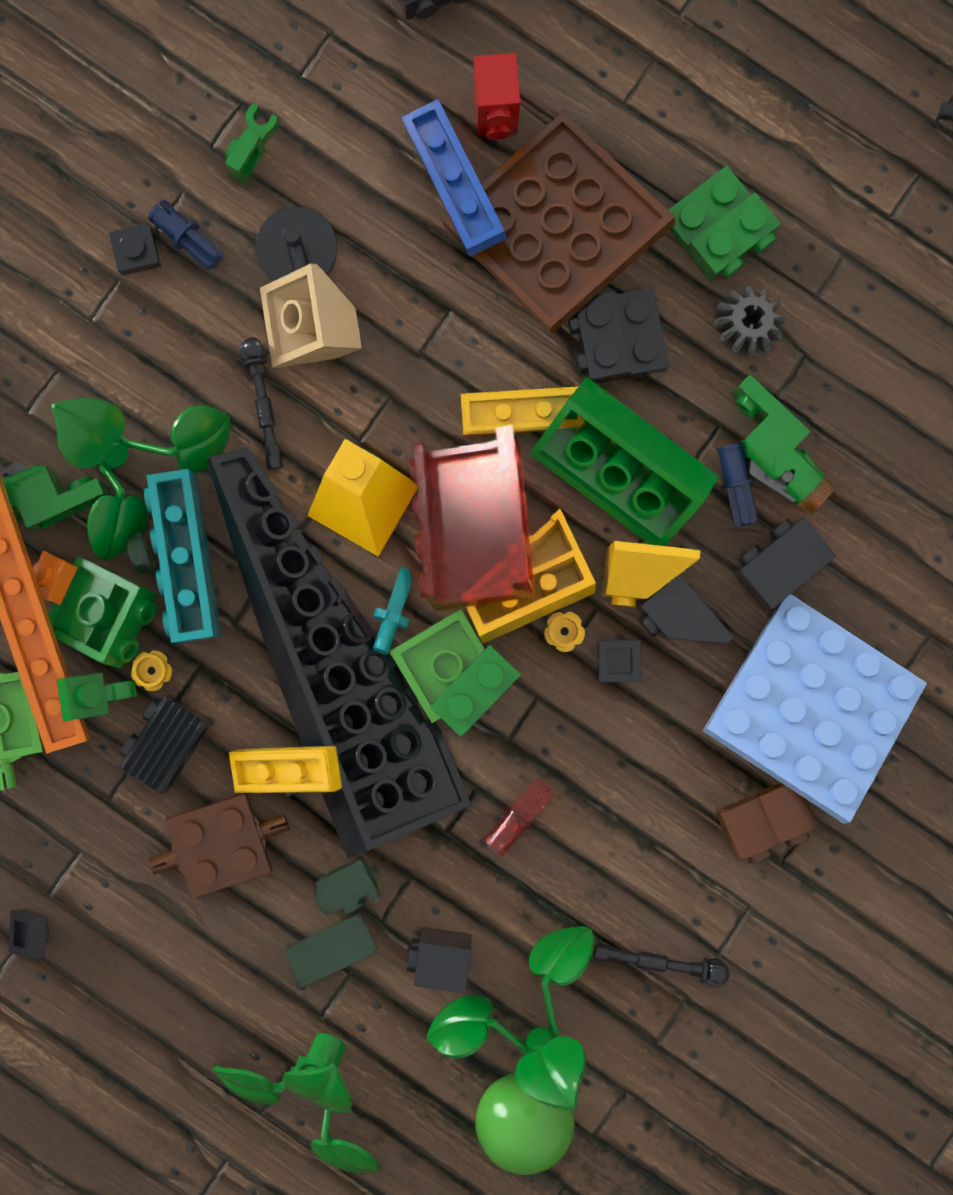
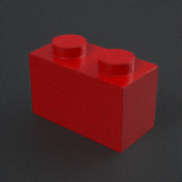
M516 53L474 56L473 92L477 136H486L491 140L508 138L511 133H518L520 93Z

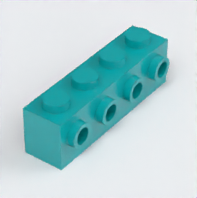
M190 469L146 475L148 488L144 489V497L147 510L153 516L154 529L150 531L153 551L159 557L160 570H157L156 578L159 592L165 597L166 611L163 612L165 633L167 636H170L171 643L179 644L220 638L222 635L198 475Z

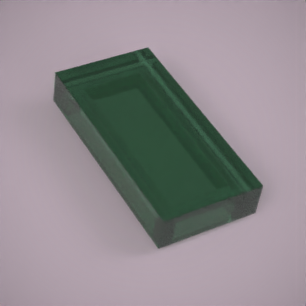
M359 912L285 947L284 951L302 988L377 953L378 948L362 913Z

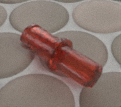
M534 780L512 807L506 806L507 813L483 840L503 857L506 854L505 852L526 828L531 830L532 825L530 823L552 799L553 791L541 780Z

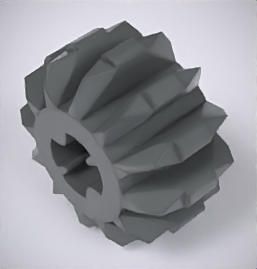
M751 285L744 288L742 295L732 290L727 296L728 302H721L718 305L717 311L723 317H719L714 321V327L726 330L718 340L719 343L723 344L731 339L734 342L730 350L732 354H737L742 346H744L745 354L748 358H751L756 354L757 348L767 353L772 348L771 341H779L783 333L777 327L783 325L786 321V316L774 313L780 307L781 302L777 299L768 303L766 301L769 295L768 289H763L757 297ZM745 316L746 319H749L750 316L756 319L757 323L754 327L751 324L747 328L743 324L742 320Z

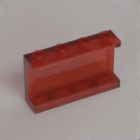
M512 425L496 428L497 440L436 451H428L423 442L414 444L415 458L410 459L409 467L412 481L414 484L417 483L418 496L412 497V507L416 521H420L421 534L415 535V547L418 558L423 559L424 573L418 574V587L422 599L426 598L436 612L536 596L519 440Z

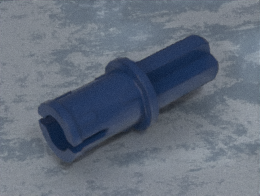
M161 200L159 205L156 204L151 209L148 216L149 221L154 223L173 240V246L176 249H184L206 269H214L223 258V252L198 230L199 224L195 221L189 222L167 200Z
M743 443L716 448L719 453L725 483L721 485V489H726L732 521L735 526L753 524L758 519L750 483L754 482V479H749L742 449Z

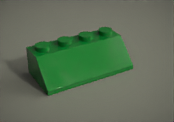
M588 377L583 380L529 453V455L649 545L666 546L705 502L719 478L717 474ZM577 414L584 419V423L579 428L558 429L564 420L577 419Z

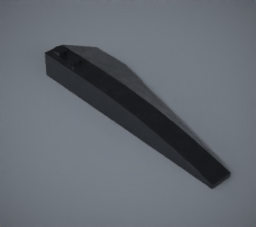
M248 448L209 457L207 461L242 578L303 747L336 746L342 788L334 792L321 793L347 858L370 851L472 806L440 727L436 721L431 723L430 719L425 720L417 705V702H419L411 687L405 685L394 669L396 663L390 654H381L373 650L375 643L373 638L374 631L337 577L332 579L321 563L324 560L315 545L310 547L297 528L300 525L291 511L286 512L277 499V490Z

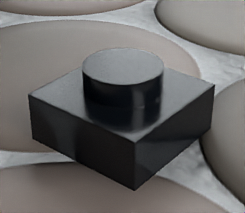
M149 223L109 232L118 272L122 276L162 267L153 229Z
M641 640L597 641L598 682H641Z
M28 909L11 910L8 952L26 959L45 958V944L49 938L47 915Z

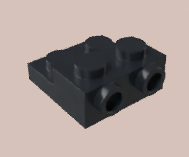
M653 287L616 295L615 291L597 294L568 320L571 336L578 335L580 350L575 351V361L579 376L586 374V377L599 384L665 371L669 368Z

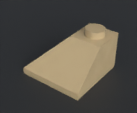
M309 264L260 287L272 368L332 360L362 349L356 308L318 264Z

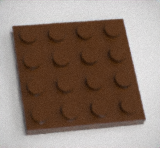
M562 111L481 183L505 230L507 239L473 256L552 335L675 225V216ZM447 213L443 218H441L444 227L463 245L456 231V228L449 214Z

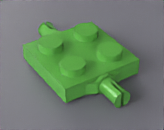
M0 672V790L18 787L12 762L18 761L25 755L45 752L19 672L9 674Z

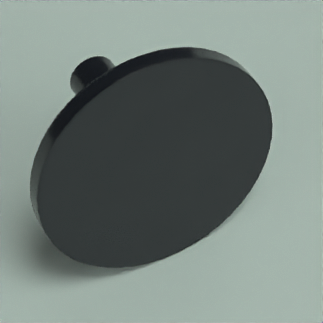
M288 207L272 214L261 226L256 238V256L262 270L272 281L309 264H318L325 274L328 275L337 257V240L331 225L322 215L304 207Z

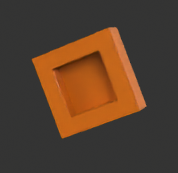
M43 551L39 561L33 566L42 597L60 605L78 567L56 555Z

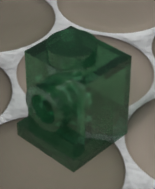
M361 855L320 877L315 883L318 890L314 892V897L324 915L329 912L332 914L342 909L344 914H348L366 903L364 896L369 894L373 902L380 898L382 890L364 855Z

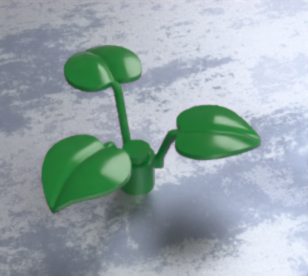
M76 398L51 405L56 423L58 445L64 459L78 468H90L100 464L99 471L107 477L116 492V497L112 495L99 497L90 510L87 530L89 542L95 555L102 561L115 558L135 545L142 537V533L144 534L148 525L149 515L145 502L135 495L125 497L124 488L112 472V468L123 465L127 460V449L133 448L165 456L177 455L178 467L181 470L190 469L194 473L201 472L209 468L207 461L209 457L222 454L226 447L230 433L228 413L207 405H197L184 410L177 417L171 429V441L174 447L166 448L132 441L127 437L120 438L124 433L126 425L124 415L116 405L109 401L96 398Z
M578 926L553 931L542 937L531 950L529 968L535 976L544 977L541 981V987L549 1023L548 1029L537 1027L528 1033L526 1041H522L497 1020L490 1019L494 1007L488 998L480 995H467L455 999L437 1014L428 1030L426 1040L440 1054L446 1057L464 1058L472 1055L484 1045L488 1038V1028L494 1029L516 1045L524 1054L517 1063L515 1070V1079L520 1089L527 1096L545 1105L575 1110L579 1087L586 1067V1054L577 1040L564 1036L558 1037L561 1031L556 1023L550 985L552 981L560 986L570 985L584 973L591 960L595 945V936L592 929L586 926Z
M326 1033L316 1034L307 1056H299L294 1068L291 1071L285 1072L282 1081L279 1083H271L265 1076L255 1072L218 1067L216 1063L214 1064L212 1070L223 1084L233 1093L249 1102L260 1105H276L280 1099L278 1094H281L286 1088L301 1098L315 1102L324 1109L321 1129L322 1140L314 1139L310 1145L315 1155L328 1165L343 1171L354 1173L379 1172L381 1165L378 1164L368 1151L348 1141L334 1140L330 1134L332 1112L348 1113L352 1107L349 1091L338 1071L347 1046L337 1037Z

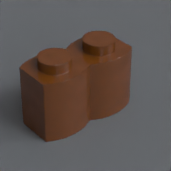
M781 782L715 811L735 858L739 860L747 859L749 863H755L771 856L770 848L779 843L785 842L786 846L789 847L806 841L810 838L808 831L817 827L806 799Z

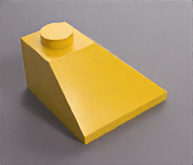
M345 439L322 478L307 516L379 557L420 486L380 458Z
M614 541L606 550L602 596L612 597L611 605L636 607V600L643 601L648 599L699 560L701 550Z

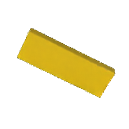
M578 387L461 394L463 436L546 431ZM577 414V419L564 420L558 429L579 428L584 423V419Z
M336 746L237 749L229 752L235 793L334 792L342 788Z

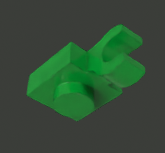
M255 103L246 112V123L249 129L245 128L240 138L235 137L230 142L225 153V165L230 176L244 185L264 154L265 143L276 133L279 126L278 118L274 114L271 115L266 124H257L256 119L261 111Z
M102 673L56 680L63 722L109 714L107 702L137 697L135 680L104 685Z

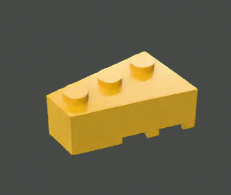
M561 509L550 517L551 519L533 536L530 535L521 544V547L507 560L496 566L462 598L482 644L595 593L596 582Z

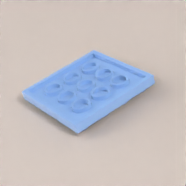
M790 594L777 605L703 729V732L832 817L846 824L850 823L927 683Z

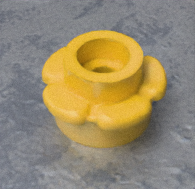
M556 612L551 615L547 620L548 627L544 630L547 643L556 646V649L561 652L572 651L574 646L581 644L585 637V629L581 626V618L573 612H566V614ZM563 627H566L569 632L567 635L561 634V629Z
M156 650L150 653L142 652L138 654L133 660L131 677L132 680H135V684L143 686L147 691L161 689L163 683L168 682L172 676V667L167 663L166 655ZM151 666L155 668V673L152 675L148 673V668Z

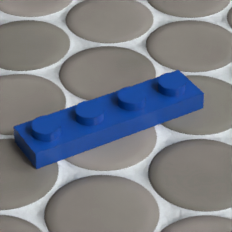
M439 99L403 116L404 125L469 257L507 239L505 230Z

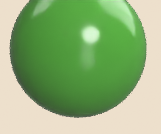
M511 1073L495 1081L481 1097L476 1111L475 1128L481 1148L495 1165L512 1174L534 1175L550 1169L566 1154L574 1135L575 1117L573 1110L548 1106L527 1096L518 1086L515 1073Z

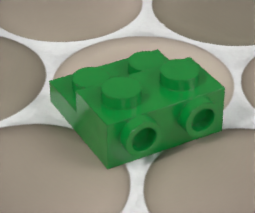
M728 165L668 210L675 216V225L670 229L671 233L710 282L721 274L727 279L745 264L742 258L753 249L757 254H760L777 240L774 233L781 225L756 192L750 195Z
M77 556L73 565L78 567L69 588L61 604L54 603L49 613L56 639L102 664L121 669L123 664L130 662L138 652L139 644L136 638L142 625H147L154 619L157 612V605L154 601L158 594L88 559Z

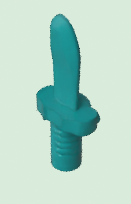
M401 567L387 609L376 608L373 615L374 619L382 622L373 646V650L381 654H389L397 627L407 629L410 621L409 618L401 615L411 588V575L406 567Z

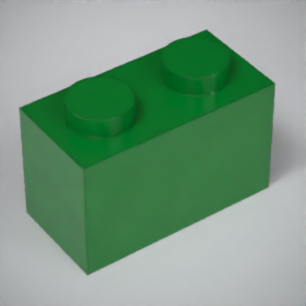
M489 645L441 694L430 708L462 737L521 674Z

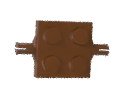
M239 793L167 817L165 823L172 840V851L149 858V866H153L151 869L153 875L177 867L184 876L191 899L271 873L273 868L266 850L267 837L290 831L289 824L286 822L285 814L261 822L252 809L248 794Z

